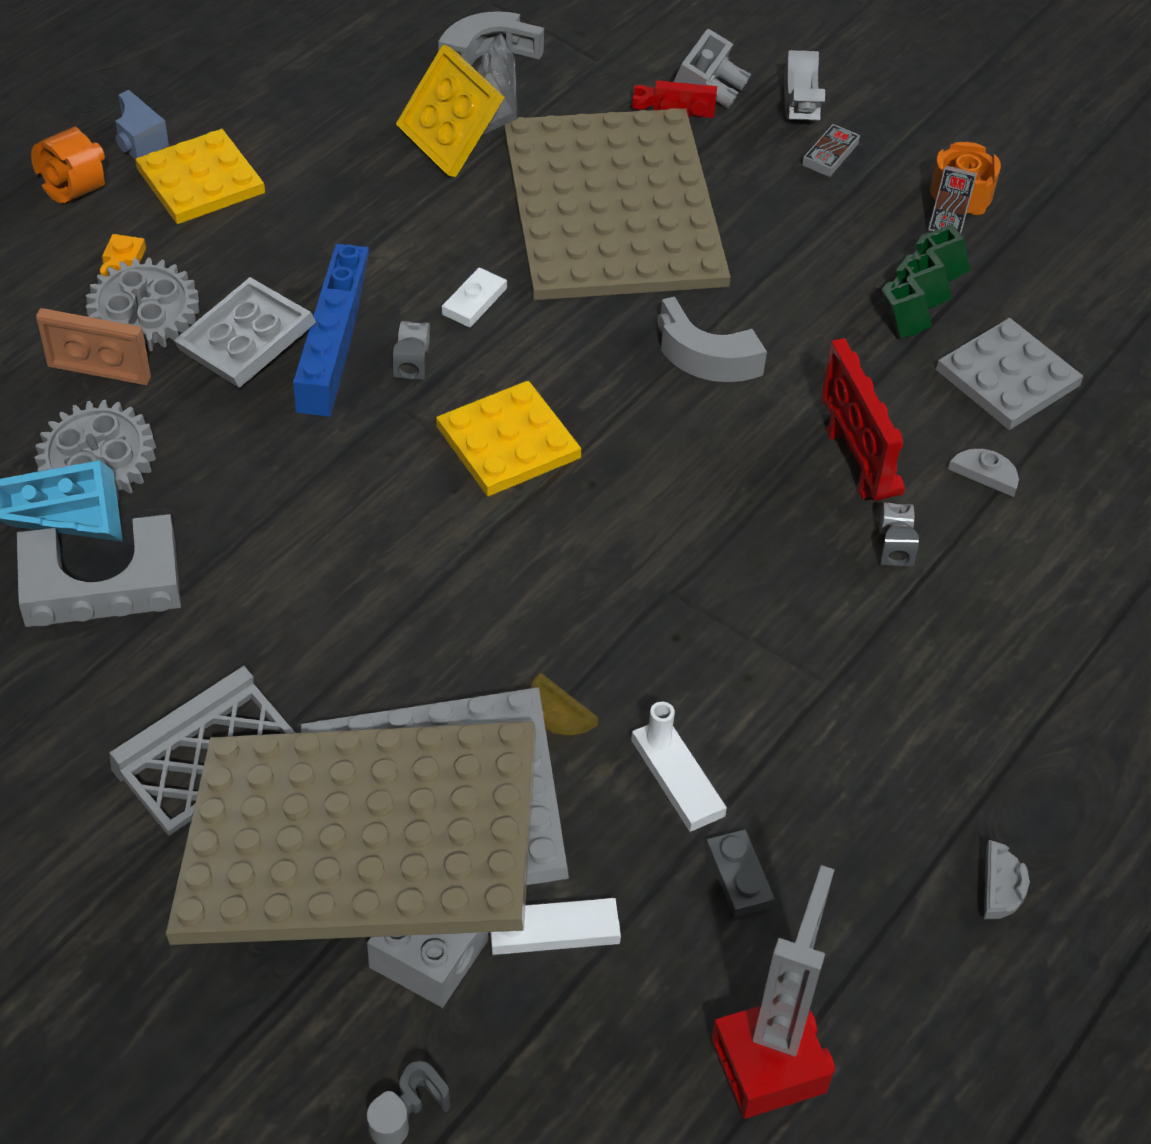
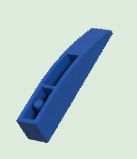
M335 245L313 316L316 323L309 329L293 381L296 413L331 417L352 340L364 283L369 247Z

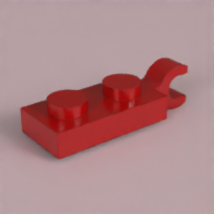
M657 80L655 88L635 85L632 108L646 109L651 105H654V110L686 108L688 116L714 118L717 86Z

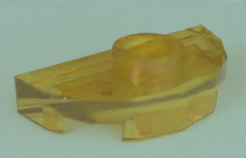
M542 673L533 681L531 688L539 687L546 729L557 734L576 735L586 733L598 726V717Z

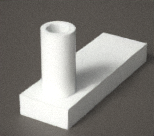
M657 702L651 707L649 724L632 731L631 741L691 832L725 817L727 807L673 727L675 715L673 706L667 702Z
M616 899L526 905L524 931L490 932L492 955L620 944L621 934Z

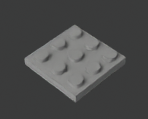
M249 277L178 336L174 342L180 351L240 388L291 343L301 337L316 321L310 311Z
M1011 318L1006 319L939 359L936 367L940 374L1008 430H1011L1079 387L1083 379L1082 374Z

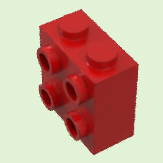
M761 1006L715 1019L711 1041L743 1119L827 1093L832 1076L835 1073V1066L829 1050L821 1048L816 1037L817 1025L811 1010L808 1014L796 1057L753 1042Z

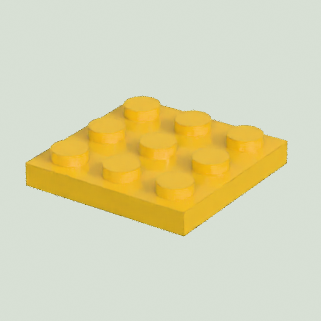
M443 44L396 122V125L447 175L456 178L505 97L454 49Z
M223 129L209 132L197 138L180 142L135 159L138 171L176 224L265 193L264 182Z
M529 380L436 417V427L487 497L581 458L582 448Z

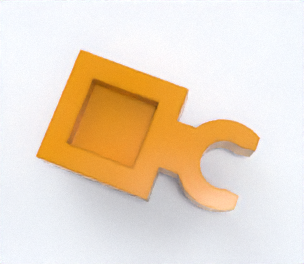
M112 234L102 255L104 264L100 268L101 275L108 277V267L116 271L120 270L121 261L127 266H132L133 258H136L140 263L146 250L145 239Z

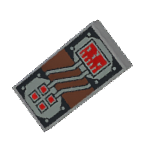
M832 124L803 157L802 165L830 177L859 144L860 135Z
M945 166L928 230L935 231L953 224L961 234L977 173Z

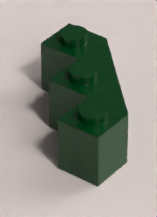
M953 224L922 235L916 243L917 250L914 254H908L897 268L895 280L887 282L882 289L889 323L900 339L917 335L921 331L932 327L928 308H934L940 303L952 299L948 281L955 280L959 276L971 272L965 240Z

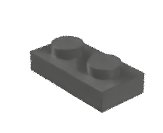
M746 829L707 839L705 848L733 917L736 918L773 908L775 902L774 895Z

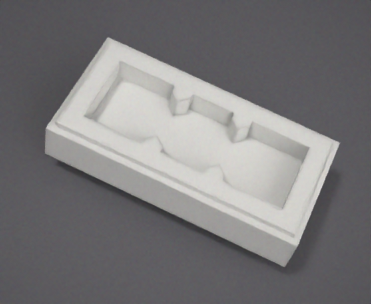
M478 268L442 305V315L471 327L507 289V280Z

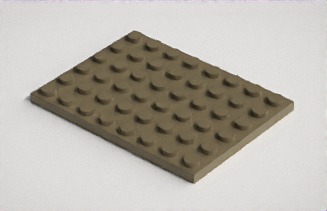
M686 108L503 119V130L533 300L730 286L731 276Z
M535 722L210 737L166 931L169 944L524 931L536 745Z

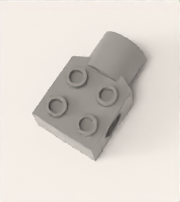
M488 932L371 937L367 942L369 968L443 1008L487 943Z

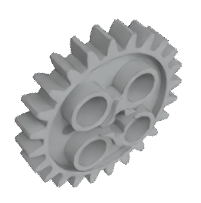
M133 258L132 266H127L121 261L120 270L116 271L108 267V277L98 275V284H90L91 294L86 295L88 317L142 327L144 341L149 351H153L154 343L157 342L164 348L167 347L166 339L171 338L175 340L179 336L178 331L182 333L189 328L188 324L196 322L195 314H199L198 290H195L194 280H188L186 271L178 273L176 264L166 268L165 260H161L157 265H152L151 258H147L145 264H139V261Z
M102 400L99 407L94 408L91 401H87L86 410L82 411L78 406L73 405L72 415L69 416L64 412H60L62 421L60 423L49 421L48 424L51 432L40 433L43 443L36 444L35 446L39 454L35 456L38 472L100 460L114 471L117 501L120 498V490L123 489L131 494L133 492L130 485L132 482L144 483L141 472L151 473L152 469L149 462L156 460L153 451L156 448L150 425L145 423L142 414L135 416L131 406L123 411L120 402H116L112 408H108L106 400Z

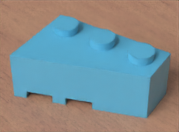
M100 460L0 479L1 522L13 527L34 530L56 528L57 533L123 542L114 471Z

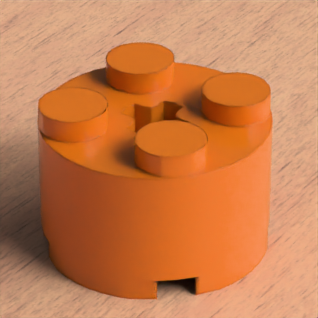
M77 127L69 128L41 140L32 147L31 160L35 174H42L46 183L41 186L56 202L61 204L73 201L105 185L101 163L105 158L104 152L98 143H92Z
M956 142L950 145V149L944 152L942 149L937 156L930 186L932 197L936 201L945 166L975 172L977 176L967 213L973 215L985 213L986 208L993 200L1001 169L999 158L995 154L991 157L986 153V147L972 142Z

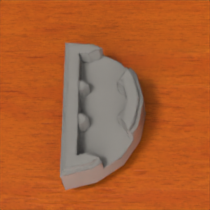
M968 449L958 453L950 461L948 470L1012 497L1015 496L1019 481L1018 473L1009 459L1001 454L986 449Z
M989 840L986 846L984 919H1001L1013 914L1024 902L1030 880L1026 865L1024 863L1021 864L1017 857L1008 852L1009 847Z

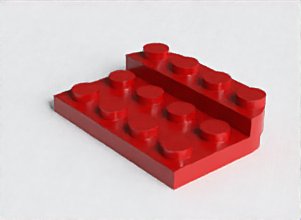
M845 338L833 340L830 345L821 393V403L826 404L831 414L830 425L826 427L827 434L830 440L841 437L845 439L861 470L857 492L862 499L871 497L873 501H880L902 496L905 491L904 482L899 474L896 475L899 452L903 448L901 432L898 428H894L891 423L886 405L879 401L874 392L871 378L869 376L866 377L860 367L857 353L855 351L852 352Z

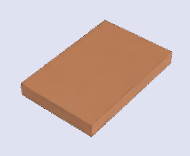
M40 308L36 319L48 367L142 385L148 384L151 374L142 327Z

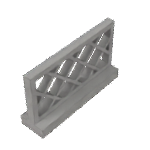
M242 666L109 752L111 771L120 782L125 781L168 836L192 820L195 804L192 805V800L196 801L198 794L197 791H194L197 774L202 775L204 767L199 765L201 749H208L210 741L203 739L206 728L212 724L229 726L228 737L233 736L234 727L258 729L257 735H262L263 730L280 732L281 734L295 733L254 685V677L245 666ZM252 699L261 709L260 720L237 718L238 707ZM265 715L271 722L265 721ZM179 746L195 747L194 763L170 762L171 752ZM145 768L162 770L159 787L141 785L135 775ZM168 771L192 773L189 791L165 788ZM150 795L157 796V801L155 802ZM163 797L187 799L185 811L170 820L161 809Z
M822 865L796 942L778 939L753 1038L754 1043L795 1057L801 1043L825 953L813 948L835 869Z

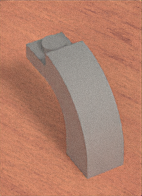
M485 12L474 14L455 22L444 32L438 41V51L443 44L449 46L471 66L478 57L495 51L511 52L540 59L544 52V28L520 22V14Z
M789 50L785 56L784 101L787 119L820 120V109L825 102V89H818V51Z
M675 296L662 300L661 314L657 317L658 327L662 333L661 351L675 366L693 376L718 382H738L763 376L767 351L753 329L728 335L707 333L698 329L689 321Z

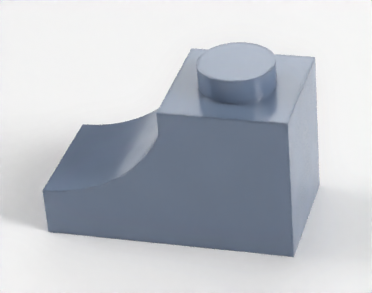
M130 90L119 94L122 117L115 120L117 128L116 142L119 148L136 159L169 146L165 120Z

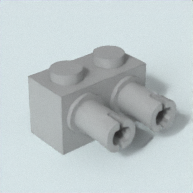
M707 29L681 64L674 82L717 86L716 102L729 109L736 99L738 91L717 80L718 77L730 83L739 91H742L751 74L729 61L728 55L733 43Z

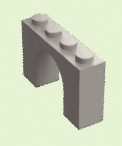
M171 514L132 519L134 556L131 563L117 576L100 582L78 581L63 572L62 551L56 528L17 532L18 598L25 627L48 626L56 623L87 621L89 619L111 616L121 617L135 613L161 612L168 609L181 608L176 544Z

